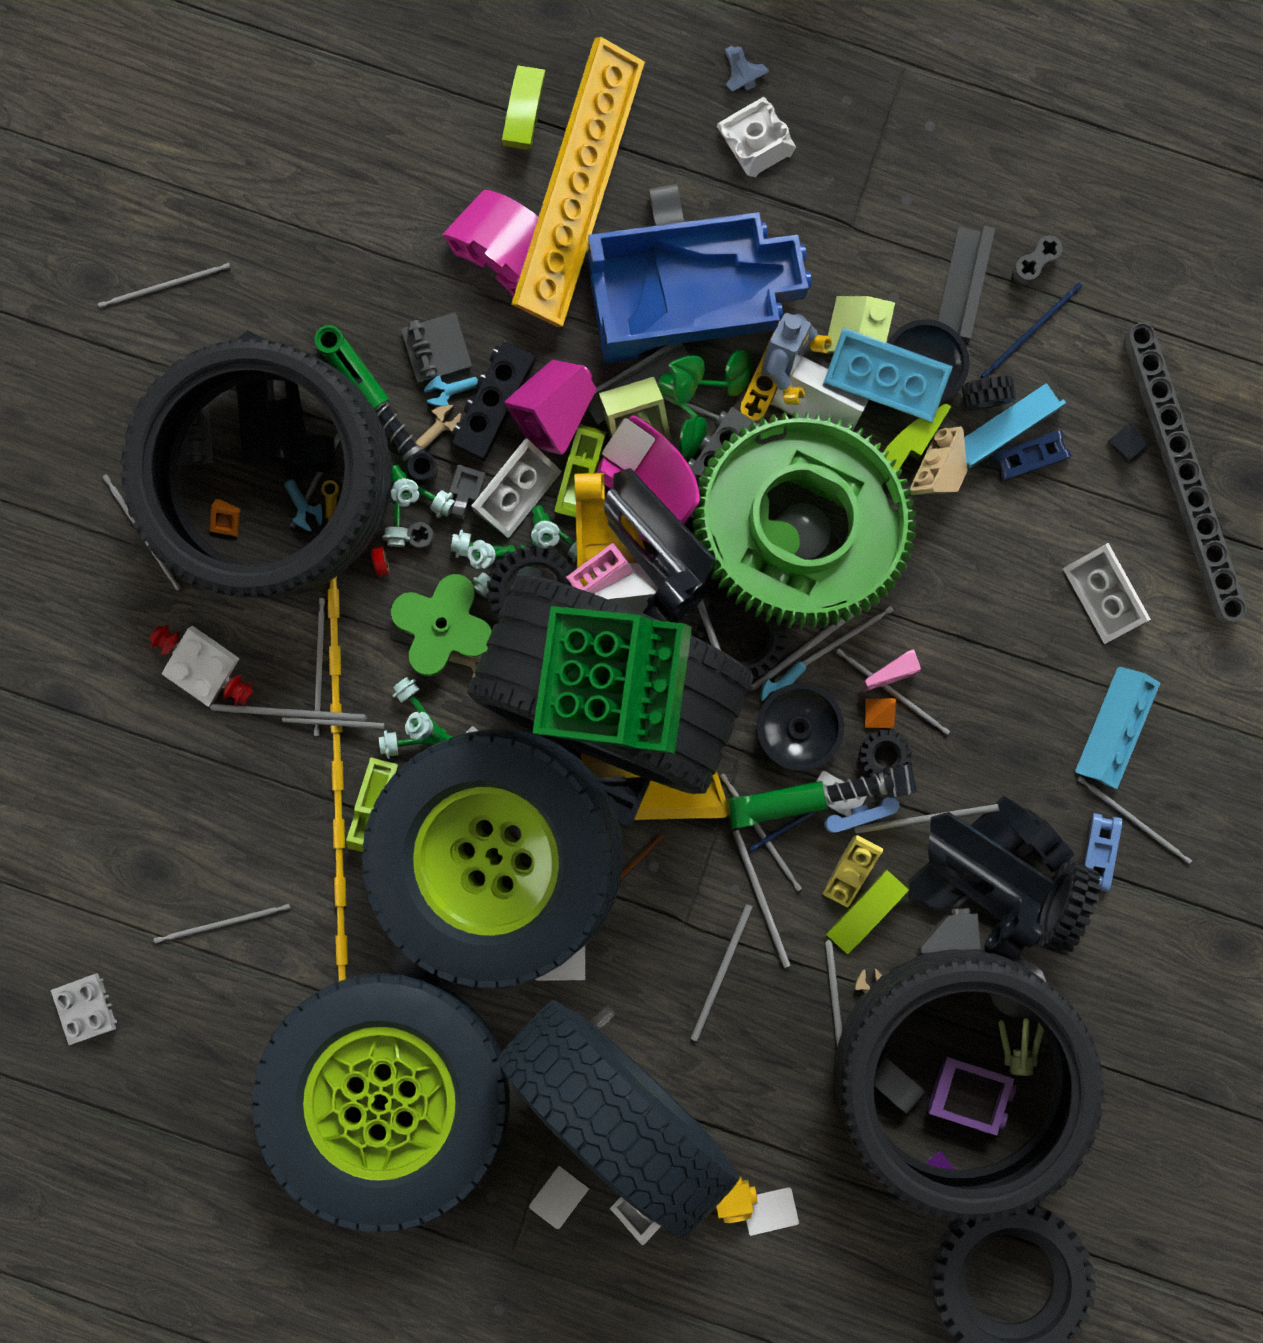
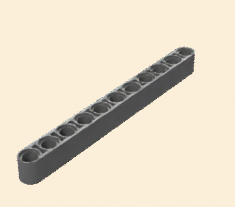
M1144 322L1138 323L1125 335V347L1215 617L1223 624H1232L1245 616L1247 611L1246 603L1156 333L1149 324ZM1135 332L1142 333L1145 336V344H1139L1134 340L1133 335ZM1144 359H1149L1154 363V371H1147L1143 367L1142 362ZM1152 386L1160 387L1164 392V397L1159 399L1153 396ZM1161 413H1167L1172 417L1173 424L1171 426L1162 423ZM1171 440H1176L1181 444V453L1171 450ZM1180 467H1185L1190 471V480H1184L1180 477ZM1189 494H1194L1199 498L1200 505L1198 508L1192 507L1189 504ZM1199 521H1203L1208 525L1209 533L1207 535H1203L1198 531L1197 524ZM1208 548L1214 549L1217 552V562H1211L1206 557ZM1217 576H1223L1226 579L1227 588L1225 590H1221L1216 586L1215 580ZM1226 603H1231L1235 606V617L1232 618L1226 615L1224 609Z

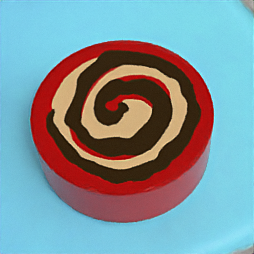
M384 548L372 549L371 555L377 576L390 575Z

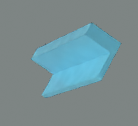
M1046 383L964 437L967 470L1060 410L1066 404L1065 400L1063 399L1059 402Z
M1123 667L1117 668L1077 765L1076 773L1093 778L1108 787L1118 789L1160 682L1142 672Z

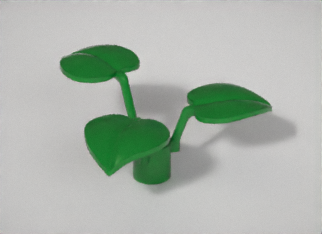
M743 348L732 354L726 367L727 379L724 381L702 380L705 367L703 359L698 356H686L669 363L672 374L666 372L660 377L658 388L661 395L673 398V404L680 406L690 415V419H687L682 426L679 440V452L687 463L700 452L698 448L707 436V423L704 418H697V414L684 403L692 399L698 385L728 386V395L737 396L746 389L752 375L751 351Z

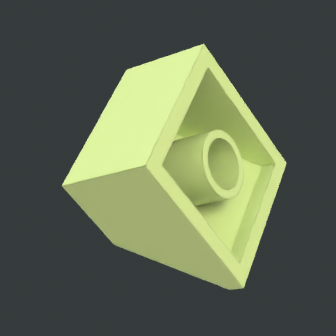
M837 296L828 336L832 339V344L825 345L827 353L834 354L843 328L887 342L895 302L869 296Z
M654 377L599 393L603 414L611 438L624 418L629 419L630 416L635 415L660 432L667 440H671L664 400Z

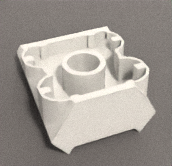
M764 97L724 119L717 125V128L747 176L757 177L758 173L786 157H791L796 148L790 138L787 125L778 119L773 106Z

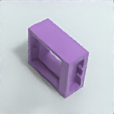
M943 1055L926 1111L929 1114L997 1135L999 1129L1003 1130L1006 1125L1008 1113L1004 1111L1007 1101L1012 1102L1016 1092V1085L1013 1084L1014 1078ZM956 1068L1002 1083L990 1124L943 1109Z

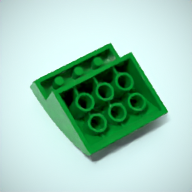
M551 606L533 734L675 754L692 627L684 623L654 621L636 614Z

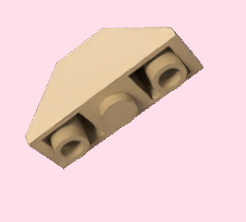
M961 426L943 428L936 431L910 487L911 495H936L959 491L967 473L964 430Z

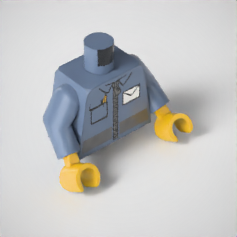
M789 313L783 315L769 342L761 374L772 378L780 390H784L783 401L785 404L800 405L799 398H804L805 392L802 387H791L792 381L790 379L809 341L810 349L813 352L827 353L824 344H832V339L830 336L817 335V330L804 316Z

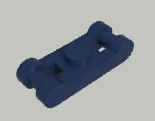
M1059 430L992 454L995 463H998L1001 469L999 475L1002 482L1071 458L1070 450L1065 448L1063 439H1065L1063 431ZM1052 444L1055 453L1049 455L1045 445ZM1016 456L1019 466L1012 468L1009 458Z

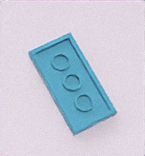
M843 328L823 383L933 422L953 366Z

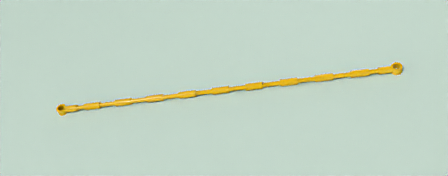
M332 480L325 481L321 487V491L325 495L326 518L328 522L337 507V496L340 494V486ZM335 485V492L327 494V486ZM336 577L329 581L330 589H327L328 618H330L331 628L329 675L332 676V704H330V712L342 713V704L339 703L341 654L340 646H338V618H340L339 589H337ZM331 725L334 761L331 762L332 791H334L335 802L333 848H336L334 897L335 907H337L338 936H335L336 965H338L339 981L346 979V965H348L347 935H345L344 920L346 877H343L345 826L344 819H342V790H344L343 761H341L340 747L342 726Z

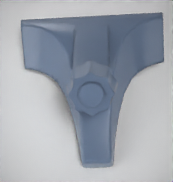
M730 46L725 49L731 66V77L726 86L732 92L742 86H745L746 90L755 87L754 80L769 72L763 64H752L746 61L741 47L737 46L734 48Z

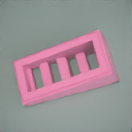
M612 543L566 576V578L573 587L595 593L628 576L633 572V569L615 544ZM606 567L607 570L602 573L600 569ZM595 572L598 577L593 580L590 574ZM582 578H585L588 582L584 587L579 581Z
M914 649L909 650L868 677L860 685L861 691L865 692L915 676L920 672L921 668Z

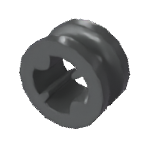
M415 522L409 527L407 536L410 537L409 542L415 548L424 549L433 542V531L424 522ZM421 528H425L427 530L425 534L428 535L427 540L421 539L419 543L415 542L416 537L413 536V532H419Z

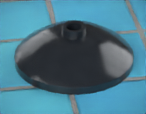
M916 320L899 328L888 341L889 344L953 366L940 403L953 397L964 384L969 371V354L963 339L950 326L935 320Z
M790 684L776 690L764 702L757 719V735L764 752L778 765L797 771L811 770L825 764L838 751L844 736V718L835 699L825 690L811 684ZM796 723L804 725L805 730L803 733L795 732L794 725Z

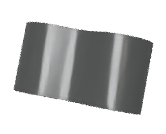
M677 184L649 188L655 226L684 222Z
M1051 235L1041 238L1031 254L1024 255L1017 261L1012 271L1014 281L1021 286L1033 284L1041 270L1052 266L1061 255L1063 249L1061 241ZM1044 249H1052V253L1047 255L1042 252ZM1029 266L1032 269L1031 273H1022L1023 268L1026 269Z
M884 1055L878 1061L874 1086L908 1114L926 1092Z

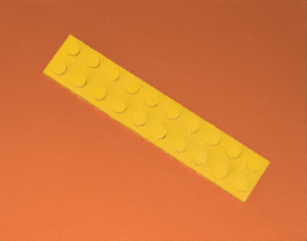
M602 37L594 39L511 304L556 327L564 325L586 254L588 235L592 234L645 63Z

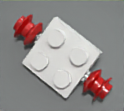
M168 624L163 627L158 626L152 632L149 638L152 641L150 648L153 649L159 646L162 648V656L173 653L162 675L208 707L214 703L222 688L224 689V699L234 698L235 707L240 703L245 705L254 693L251 690L253 683L250 682L244 685L241 683V675L235 676L232 679L229 678L240 658L194 626L189 627L181 641L179 632L174 634L168 632Z

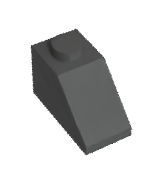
M970 908L952 909V915H945L918 946L919 953H933L951 949H980L978 914H970Z

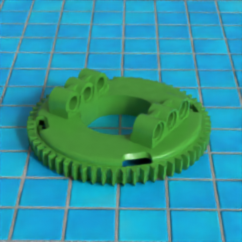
M795 411L792 419H788L785 412L779 421L774 414L771 416L769 423L762 417L759 427L752 421L749 425V431L742 427L739 431V436L733 433L730 437V442L725 440L722 444V449L717 448L714 453L715 457H711L708 461L710 467H704L702 472L704 476H701L698 484L701 486L698 487L700 500L697 505L698 508L694 509L692 516L699 519L693 521L692 527L699 529L696 530L694 536L697 539H702L700 543L715 558L712 567L715 571L711 579L721 578L718 588L721 589L727 586L729 588L726 594L727 597L735 593L738 596L735 602L736 605L745 601L747 603L745 606L746 612L753 606L756 608L755 617H758L762 612L767 613V622L772 616L777 617V625H780L783 619H787L789 628L792 627L794 621H799V627L803 629L806 621H810L811 628L815 629L817 621H820L823 628H826L829 619L837 626L841 616L847 623L851 617L850 612L858 618L861 614L860 607L867 613L871 608L870 603L877 606L880 602L879 597L886 598L888 595L887 589L893 590L895 587L894 581L898 582L902 575L900 572L905 571L907 567L905 562H908L911 554L908 552L912 551L914 544L910 541H913L916 535L911 530H914L917 522L911 520L915 517L916 511L909 510L912 508L914 500L906 499L910 496L911 490L903 489L907 479H898L902 469L893 470L896 460L889 462L886 460L889 451L882 454L878 451L881 442L873 446L870 443L872 435L864 439L861 437L863 429H860L857 433L853 432L852 423L847 428L843 427L842 418L834 424L831 423V415L823 421L820 420V413H817L814 419H809L808 411L805 412L803 418H799L797 411ZM785 428V437L783 439L771 441L763 445L755 441L758 435L762 440L770 436L783 434ZM789 481L802 485L801 487L808 488L812 493L828 498L827 500L831 502L834 501L846 510L849 526L846 542L833 554L814 560H804L773 545L766 537L760 523L759 509L763 497L775 486ZM888 481L886 485L894 505L900 504L898 510H893L889 506L882 488L883 483ZM713 536L716 538V542H717V545H718V548H719V551H720L722 557L720 556V554H719V552H718V550H717V547H716V545H715ZM842 601H847L846 603H843V604H840V605H836V606H832V607H828V608H823V607L835 605V604L840 603V602H842Z

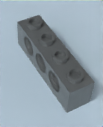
M731 407L728 413L722 411L714 426L718 427L712 437L707 434L698 448L702 451L696 461L691 458L688 462L697 482L701 476H704L702 472L705 467V460L715 457L714 453L717 448L722 449L720 437L725 434L732 435L733 433L739 436V431L742 427L749 431L752 419ZM692 513L688 518V520H690L691 522H693L695 519H699L693 517Z

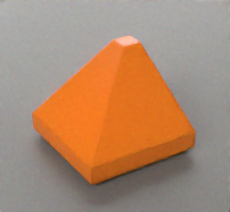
M215 499L211 506L209 532L238 537L241 509L223 500Z
M865 699V728L894 729L896 699Z

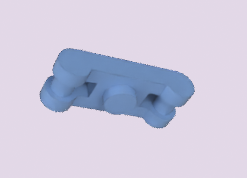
M887 797L880 802L878 807L869 809L866 804L851 809L852 815L844 818L838 815L829 816L825 820L824 825L828 832H840L896 813L899 810V802L895 798Z
M1092 813L1083 865L1091 869L1094 866L1103 868L1102 876H1099L1101 880L1099 882V885H1101L1100 891L1108 893L1113 878L1122 818L1112 817V819L1102 818V814ZM1100 829L1109 831V839L1099 837Z

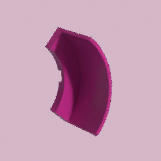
M484 190L442 235L455 256L467 259L482 268L488 265L496 271L498 275L495 278L514 297L538 216L505 195Z
M632 415L628 420L655 438L654 443L634 472L684 524L700 500L696 478L684 457L669 440L651 425ZM603 456L598 463L596 473H604V484L611 489L613 488V474L624 469ZM639 532V538L648 542Z

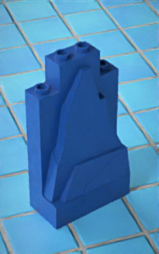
M759 212L588 235L586 261L604 364L636 360L639 358L640 353L658 346L775 331L783 317L781 302L805 299L808 289L812 287L810 271H805L804 262L807 259L805 245L800 244L798 235L767 239V226L765 222H761Z

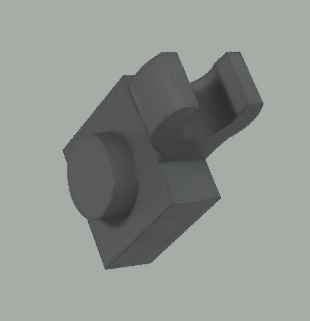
M461 465L457 466L450 492L457 496L452 510L453 517L464 520L469 500L476 501L480 496L486 473Z

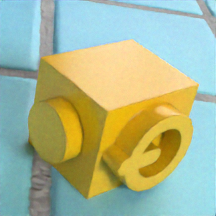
M740 1176L734 1188L716 1206L718 1218H723L724 1223L740 1222L752 1218V1213H754L752 1205L758 1204L755 1186L749 1187L748 1180L742 1181Z

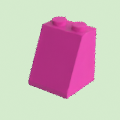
M552 359L506 399L504 404L526 439L532 442L538 449L562 455L567 450L597 388L591 380L592 374L585 366Z

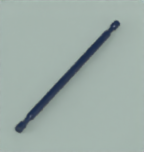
M1080 282L1077 283L1074 289L1058 301L1002 354L987 371L983 372L981 377L986 378L989 376L992 370L996 369L1083 285Z
M817 812L801 815L763 838L759 843L750 846V850L752 852L755 851L759 846L770 842Z

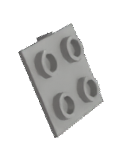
M97 973L51 990L68 1045L116 1029L115 1023H117V1020L114 1019L112 1009L108 1010V1007L112 1006V1004H106L105 1000L109 998V995L104 996L103 994L106 993L102 982L104 980L103 978L100 979Z

